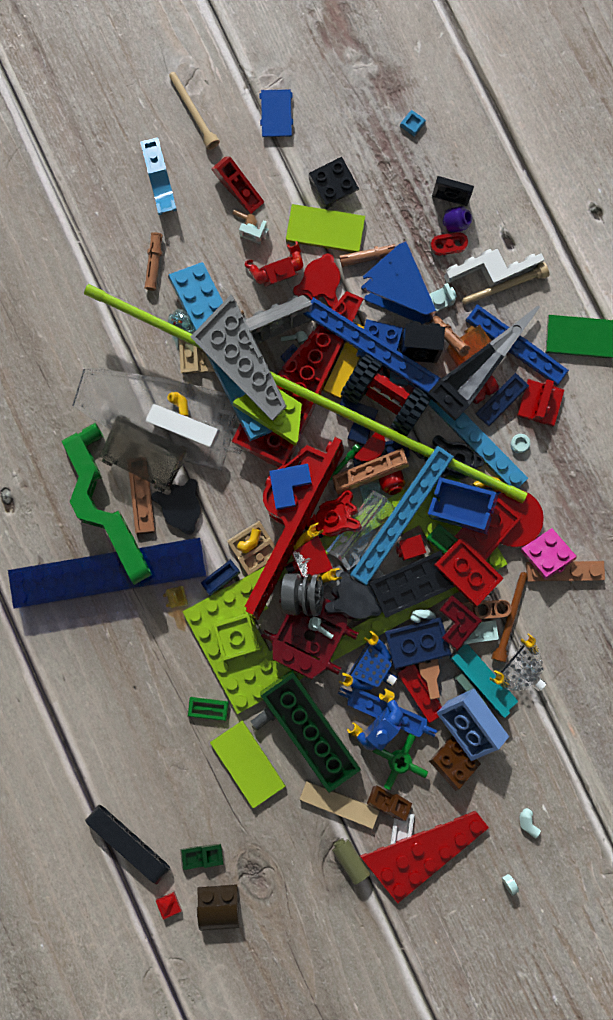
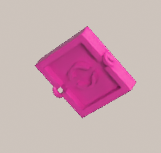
M553 528L541 536H537L535 540L521 548L523 555L545 580L557 572L561 573L564 571L565 567L577 558Z

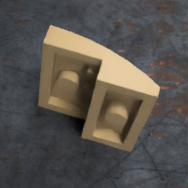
M179 339L181 373L215 372L206 353L202 349Z
M260 521L227 540L248 575L266 565L275 548V544ZM252 528L261 530L256 548L249 553H242V551L237 549L240 541L246 542L249 540Z

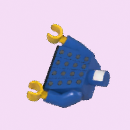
M370 631L372 634L371 639L368 640L364 637V640L367 642L365 648L348 674L342 673V675L346 676L344 682L339 681L340 684L358 690H371L374 687H379L382 681L391 687L395 683L397 676L389 672L392 666L390 662L391 655L386 645L373 631Z
M384 689L385 695L379 694V698L388 703L387 707L369 725L364 733L363 729L356 723H352L355 726L352 731L347 729L349 734L357 738L364 748L370 751L376 748L382 751L398 734L403 721V713L394 700L395 695L387 689Z

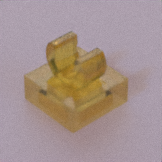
M183 586L167 589L166 593L163 594V597H168L169 604H166V607L176 608L188 604Z

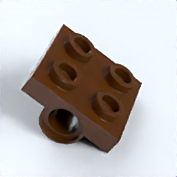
M451 736L429 760L455 791L459 790L481 765L477 759L472 761L469 759L454 736Z

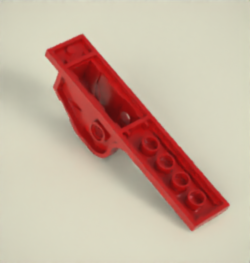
M337 437L334 438L333 442L330 441L325 450L327 453L306 445L290 462L278 468L297 466V464L309 465L312 484L293 488L296 507L276 510L270 476L265 482L264 486L266 488L263 493V503L271 518L285 528L244 606L246 612L256 620L262 614L285 565L294 551V545L302 535L307 521L313 514L344 453L343 442Z

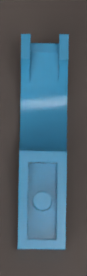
M158 137L141 141L158 215L172 210L173 212L177 211Z

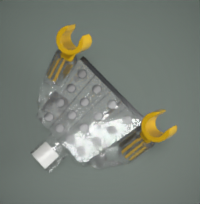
M529 633L527 634L529 636L527 641L521 639L520 641L524 645H519L507 659V662L498 671L494 670L497 674L496 678H489V680L506 690H527L532 685L535 689L541 691L547 683L539 677L544 668L542 667L543 660L536 645V639Z

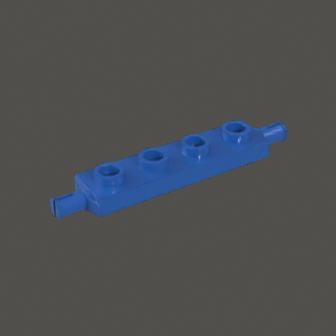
M340 687V691L337 693L348 699V706L375 718L381 714L388 704L379 697L361 689L354 688L352 691ZM400 707L403 713L400 729L417 737H420L423 733L433 738L435 737L434 733H437V730L427 726L426 718Z

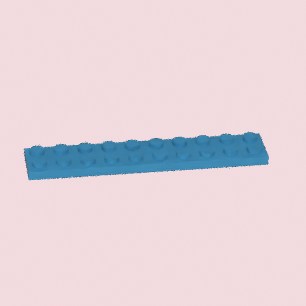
M203 262L168 274V279L194 331H196L223 303V300ZM207 355L232 405L234 400L246 393ZM232 405L249 441L273 432Z

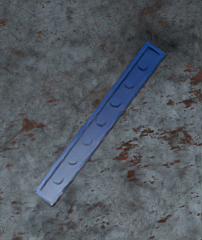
M314 297L311 300L312 311L303 313L312 321L364 354L369 355L426 393L441 379Z

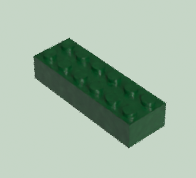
M290 670L260 692L262 699L328 793L361 771L355 758L293 670Z

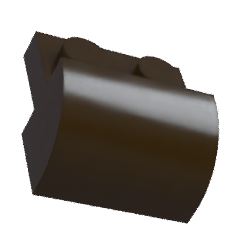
M237 884L197 887V919L200 931L240 928Z

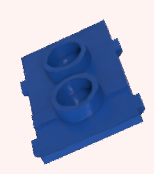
M291 89L261 90L259 97L262 106V119L260 120L262 137H292L291 99L293 98V93Z

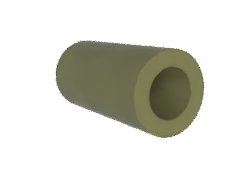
M341 838L333 844V853L354 885L362 882L370 875L369 870L349 839L344 840Z

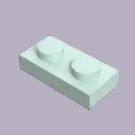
M496 620L481 622L464 644L498 640Z

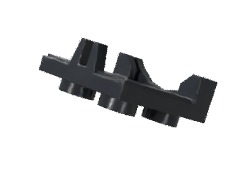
M342 156L309 173V179L318 191L325 209L332 207V203L359 190Z

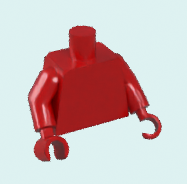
M295 241L296 244L294 246L287 245L292 257L278 260L260 269L256 265H248L253 263V260H247L244 265L249 269L258 284H264L267 287L297 276V271L303 268V260L299 244Z

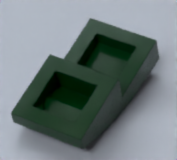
M221 844L180 849L183 870L224 865Z

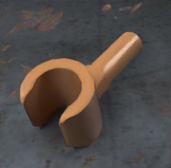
M237 210L233 211L234 215L246 220V225L253 224L256 226L257 220L254 215H246Z

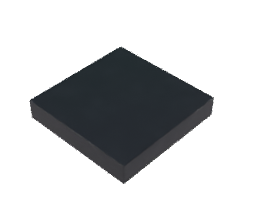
M437 176L432 196L468 206L474 186Z

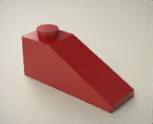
M230 156L224 157L211 168L220 182L249 214H252L264 203V200Z

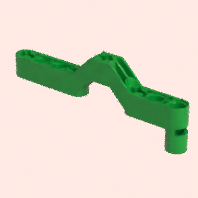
M93 423L82 429V432H76L62 440V444L79 476L70 499V504L77 518L82 523L106 530L130 580L135 585L152 576V573L120 511L109 513L98 510L92 499L98 480L103 478L87 447L103 438L98 425Z

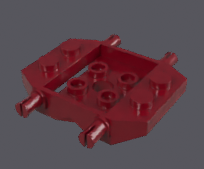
M324 598L321 614L316 617L336 626L334 629L323 623L320 624L321 627L333 635L332 639L319 631L310 630L308 625L311 617L300 613V615H286L277 634L274 635L264 629L261 637L271 641L273 645V661L312 680L328 670L339 675L342 667L331 662L335 650L343 636L347 635L356 640L359 632L347 626V618L339 613L327 614L324 611V607L331 601ZM313 631L316 637L314 640L308 641L304 637L305 633ZM285 642L288 643V644H290V645H292V646H294V647H296V648H298V649H300V650H302V651H304V652H306V653H308V654H310V655H312V656H314V657H316V658H318V659H320V660H317V659H315V658H313V657H311V656H309V655H307V654H305V653H303V652H301V651H299V650H297V649H295V648H293V647H291V646L285 644Z

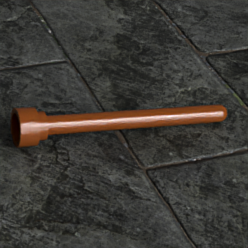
M521 572L511 603V613L507 616L499 647L493 651L491 659L506 663L508 659L506 648L526 583L527 574L525 572Z

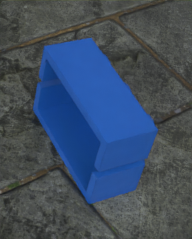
M439 477L434 493L436 498L433 497L428 511L429 517L487 534L492 519L491 514H493L498 500L497 493Z

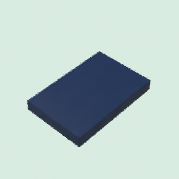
M441 617L385 631L395 670L452 655L449 644L442 639L446 632Z

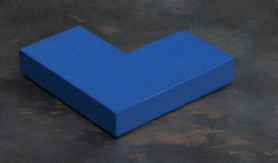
M303 464L269 471L276 510L296 507L293 488L312 484L309 465Z

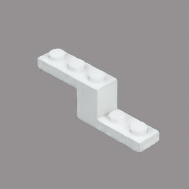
M489 249L484 251L478 258L471 257L460 266L456 264L449 267L444 278L447 283H450L481 269L489 286L493 287L533 270L537 265L543 263L545 259L542 253L536 256L531 254L524 259L525 261L521 263L516 261L507 268L499 250L495 249L492 251Z

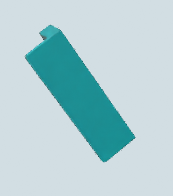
M464 644L450 657V660L501 717H507L510 714L509 710L518 703V700L503 684H496L489 680V678L495 679L496 675L468 644Z

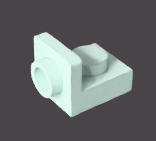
M264 220L260 229H257L253 224L246 225L243 223L239 228L240 237L261 244L262 240L266 239L269 233L267 221Z
M448 283L443 288L429 294L436 308L435 313L454 305L455 298L457 297L454 288H450Z

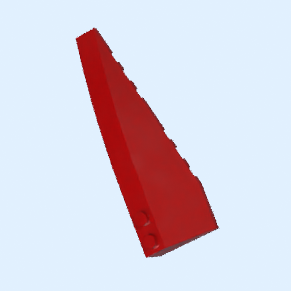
M346 291L332 309L354 323L364 298ZM319 325L284 364L277 375L321 395L345 341ZM277 386L278 389L302 403L299 442L316 404ZM241 423L232 439V443L278 468L290 461L296 448L295 445L274 432L249 441Z

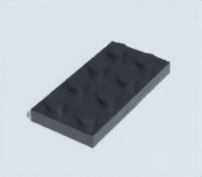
M441 551L369 582L385 618L455 587L434 566L443 556Z

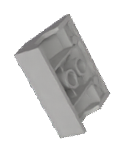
M295 295L283 304L276 303L267 311L260 310L254 313L253 317L244 318L256 344L311 321L303 313L312 311V303L303 295L299 297Z

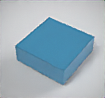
M411 110L400 123V127L415 137L426 123V120Z

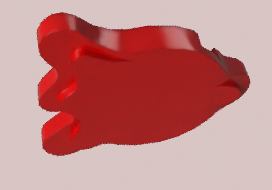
M326 253L321 258L310 262L305 268L302 281L293 288V294L298 295V297L301 295L308 296L310 300L313 297L317 300L323 297L327 305L333 308L338 302L336 290L340 283V271L334 262V257Z
M346 490L337 499L321 504L317 514H314L307 521V527L309 528L311 525L319 523L316 525V530L319 532L323 529L321 535L327 537H334L345 531L359 532L362 525L358 520L352 518L358 512L357 507L352 504L353 493L350 490Z

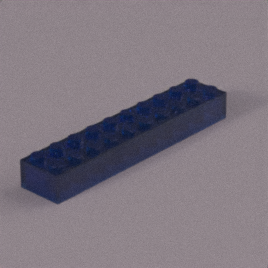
M194 538L139 548L152 576L135 585L130 580L117 552L8 570L13 609L208 577L202 538Z

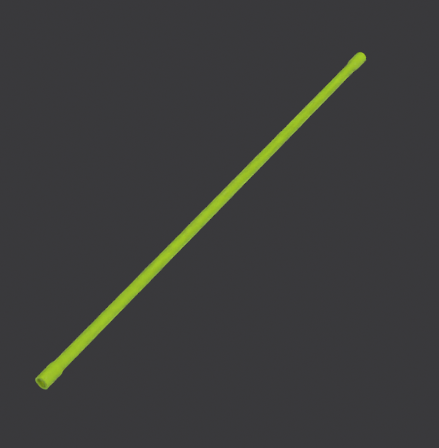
M91 284L86 286L84 295L108 304L202 349L190 337L191 333L111 296ZM271 372L276 385L428 458L434 451V449ZM452 459L447 466L506 494V496L520 503H523L526 499V492L507 485L455 459Z

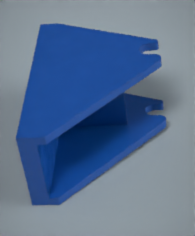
M406 241L397 245L363 276V279L370 278L361 286L362 290L366 288L370 292V294L365 295V301L411 321L420 322L421 325L430 322L434 317L436 308Z

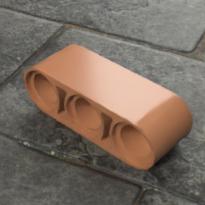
M506 600L482 601L479 605L486 607V613L481 616L477 611L478 606L475 607L471 602L462 603L480 619L506 617L511 613L512 609L511 604ZM500 603L504 604L506 608L503 614L497 611V606Z

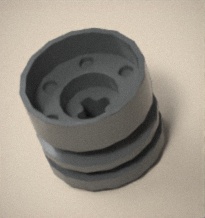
M285 574L281 587L283 613L285 615H300L303 609L306 616L311 615V613L313 616H319L324 601L321 575L314 574L311 576L306 574L302 580L300 574Z

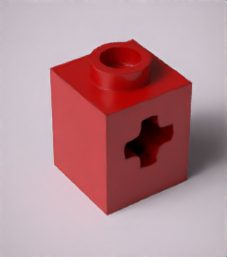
M421 534L398 541V546L395 547L398 557H402L403 561L427 553Z

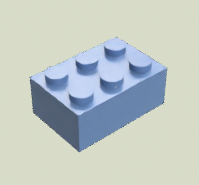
M474 688L448 700L437 712L440 719L471 761L499 750L509 738L506 731Z

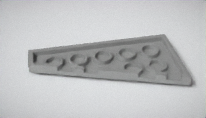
M231 294L190 337L274 421L287 408V405Z

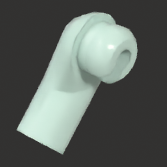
M415 609L410 617L412 621L419 623L421 618L426 620L436 619V614L430 610Z
M528 808L523 809L519 816L520 826L531 836L537 838L541 830L532 824L533 812Z

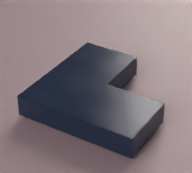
M345 397L342 398L340 405L375 421L378 413L377 409L361 403L356 405ZM353 422L347 439L365 445L371 430Z

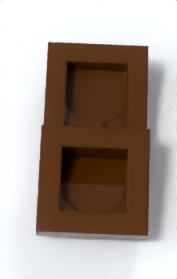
M378 785L373 786L367 801V805L401 821L407 820L412 803L398 794L392 795Z

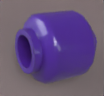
M464 206L448 209L443 217V225L451 233L467 230L472 222L471 212Z

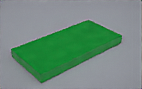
M548 315L545 353L613 359V320Z

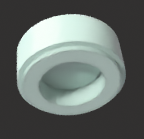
M525 434L515 435L510 442L511 449L516 453L526 452L530 447V439Z
M507 874L502 877L506 889L512 896L519 892L517 884L510 875Z

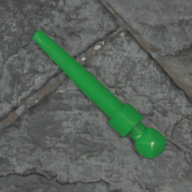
M355 444L352 447V451L350 450L346 454L347 456L334 470L332 476L337 475L349 460L354 458L355 453L361 449L360 445Z

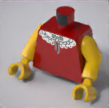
M315 523L300 536L292 552L295 561L286 564L285 568L288 574L300 571L302 578L306 574L311 576L320 574L323 583L340 580L342 576H336V571L340 570V568L333 569L319 536H317L323 533V529L318 532L316 525L319 523Z

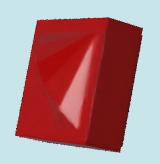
M175 891L156 899L162 919L182 911Z

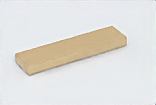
M306 781L300 796L301 801L372 829L379 814L378 810L363 802L335 791L328 793L325 787L310 781Z

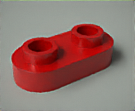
M461 232L437 235L432 239L430 248L435 255L439 256L460 253L466 249L468 238ZM455 242H460L461 246H456ZM441 244L443 248L438 249L436 245Z

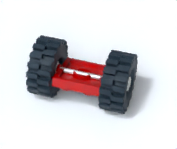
M366 354L350 375L340 395L357 405L366 394V396L396 414L397 416L390 427L408 436L428 406L431 398L418 387L410 395L403 387L395 385L386 376L378 374L383 364Z

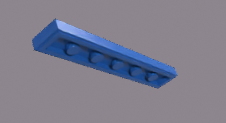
M478 304L465 320L491 340H494L510 328ZM521 335L508 351L544 378L554 381L555 386L559 385L569 371Z

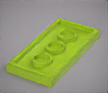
M292 204L286 242L295 243L297 241L298 244L352 253L359 252L365 216Z
M243 720L210 742L252 808H255L286 787Z

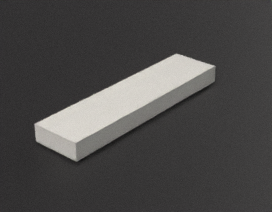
M156 404L152 405L146 418L148 423L210 448H213L220 433V430Z

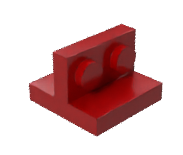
M528 379L526 383L529 387L523 392L517 416L552 427L555 426L564 389L554 387V381L548 379L544 383Z

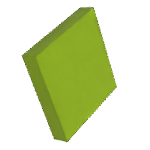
M248 613L212 624L223 662L261 650L251 616Z

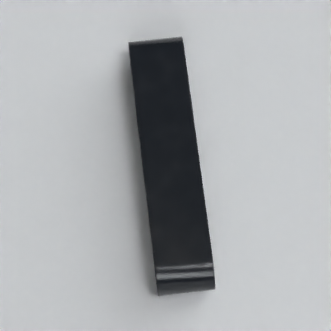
M99 804L86 818L85 822L90 828L152 883L157 885L171 869L158 854L102 805Z

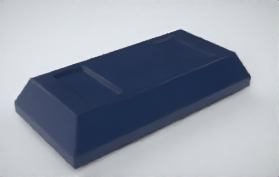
M230 559L203 580L201 584L207 593L212 596L237 577L240 571Z

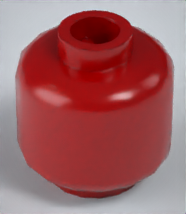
M401 470L379 478L383 492L389 495L400 493L406 484Z

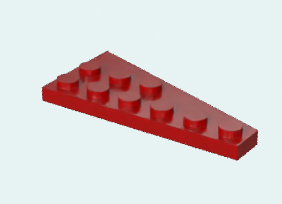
M476 811L455 818L453 821L443 825L434 826L435 828L398 840L389 846L380 847L371 853L362 854L360 857L394 900L399 903L489 828Z

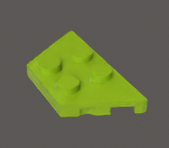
M279 389L287 408L273 421L247 394L233 401L232 405L296 446L299 437L302 403Z

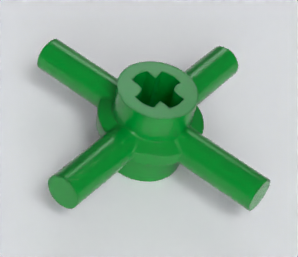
M410 733L402 750H395L392 753L385 749L382 751L377 748L372 750L373 753L388 760L391 773L384 785L388 790L392 789L398 774L406 773L408 770L423 778H426L428 771L412 763L409 751L416 736ZM403 757L404 765L400 764V766H397L398 764L395 760Z

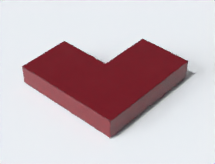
M452 595L439 610L453 622V625L444 634L442 639L458 651L482 620Z

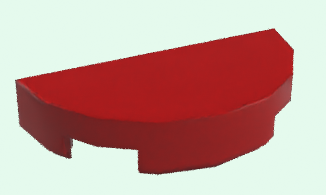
M375 432L354 458L360 462H369L380 457L385 449L384 436Z

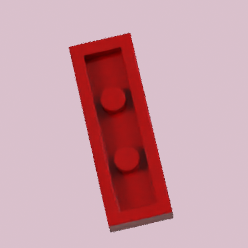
M413 665L397 673L427 721L431 723L439 717L437 712L442 706L437 698L430 699L427 683L420 675L417 667Z

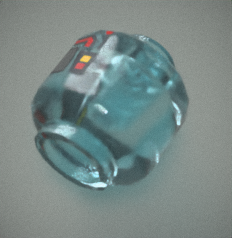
M176 309L173 314L169 315L168 323L189 333L194 332L189 317L183 309Z

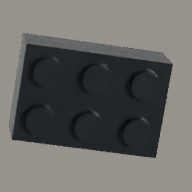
M411 321L409 324L406 323L401 337L400 352L415 362L437 364L444 348L445 327L440 326L438 323H430L429 325H421L417 321Z

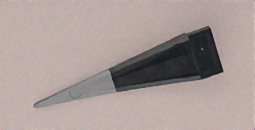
M540 306L535 307L497 338L440 379L427 393V396L456 421L470 406Z

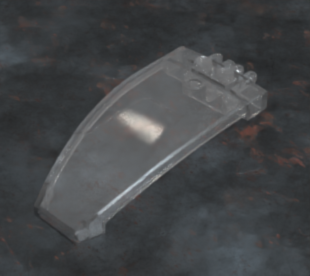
M104 368L83 369L72 406L113 432L166 456L222 471L228 451L241 454L242 450L229 446L234 437L233 433L235 434L237 428H235L236 422L240 423L225 392L163 378L108 371ZM171 392L180 393L188 401L189 418L220 430L213 448L148 423L146 418L152 405L156 404L179 413V407L169 402L167 396Z

